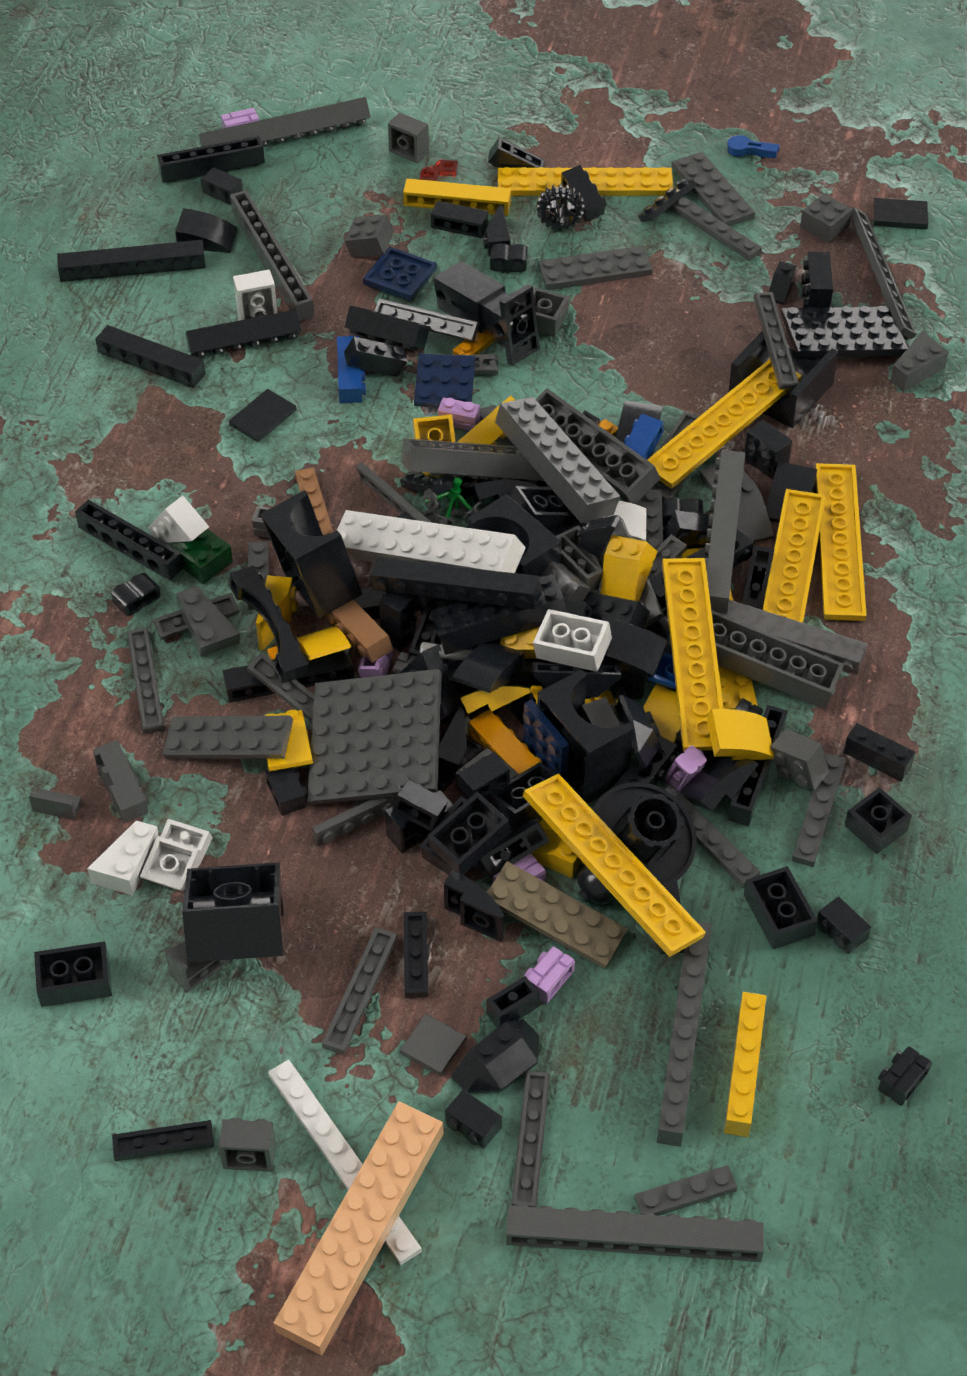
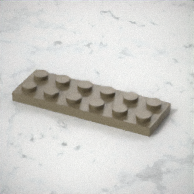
M508 861L487 892L503 912L603 969L608 965L627 931V928Z

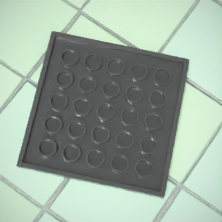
M434 669L315 683L311 737L313 764H310L307 802L310 805L394 797L398 795L409 780L433 793L437 792L441 671Z

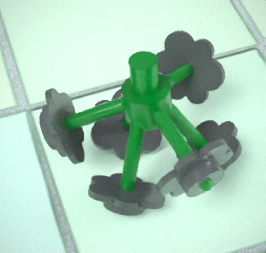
M443 474L442 478L451 480L452 489L436 495L429 488L423 495L426 507L433 512L441 508L438 502L439 499L445 496L450 499L445 517L436 515V517L441 518L440 522L444 523V525H451L452 521L458 523V520L449 518L450 516L452 518L458 516L465 518L467 515L470 517L472 512L476 513L479 510L477 506L481 503L479 501L472 508L460 495L462 480L451 477L449 474Z

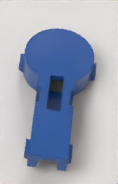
M743 135L733 136L728 140L729 154L737 157L752 154L761 158L775 159L780 151L779 144L755 142Z

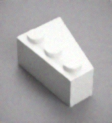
M182 495L168 506L148 528L153 537L164 543L192 541L209 526Z
M135 821L87 868L91 884L133 896L141 880L140 875L157 836H159L157 826Z

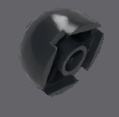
M586 865L580 870L577 884L581 890L578 894L586 903L591 901L596 905H606L616 899Z

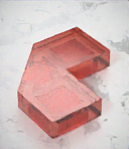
M441 159L435 162V165L421 169L419 180L438 181L439 176L456 177L458 161Z

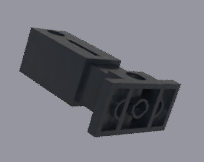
M462 261L433 277L438 309L450 316L478 322L480 324L479 333L487 330L494 334L495 342L506 349L508 364L513 366L540 349L533 286L526 284L513 293L507 294L505 292V285Z

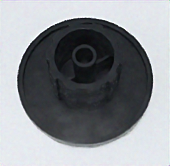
M640 782L626 783L607 791L593 806L592 810L657 880L677 879L678 881L687 872L696 852V831L688 811L671 793L652 784Z

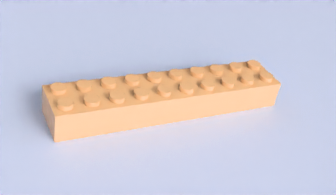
M398 1101L275 1319L274 1326L277 1333L321 1356L323 1355L389 1235L393 1224L444 1134L442 1121Z

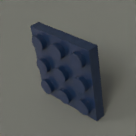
M389 246L385 254L379 258L365 275L363 284L412 301L437 270V263Z
M419 353L414 406L439 407L443 397L472 402L475 356Z
M533 700L524 703V736L522 743H525L529 751L535 757H538L545 766L567 780L569 743Z

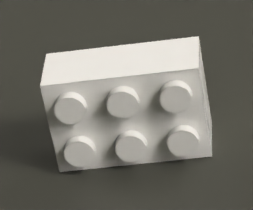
M270 270L233 276L238 321L277 313L275 284Z
M548 609L533 641L536 658L598 672L612 639L610 624L607 621Z

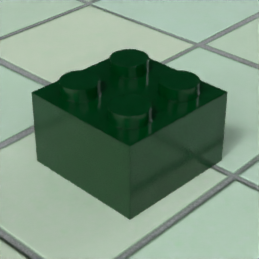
M206 529L194 540L182 541L173 547L181 552L183 570L202 584H205L233 562L231 545L209 529Z

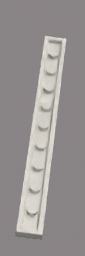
M288 1059L268 1071L269 1077L349 1190L363 1164ZM398 1216L384 1243L401 1266L421 1253L422 1248Z

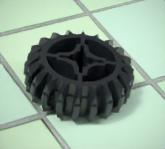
M561 183L557 188L553 185L552 189L546 188L545 193L541 192L536 205L537 216L540 218L541 223H545L546 227L552 226L553 230L557 227L560 231L565 227L568 230L569 226H575V222L579 223L580 218L584 215L585 205L583 204V197H581L579 192H576L574 187L569 189L568 184L565 188L562 187Z

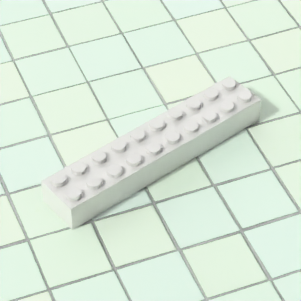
M349 510L345 511L337 528L342 536L350 559L374 563L380 557L515 573L525 550V546L513 534Z

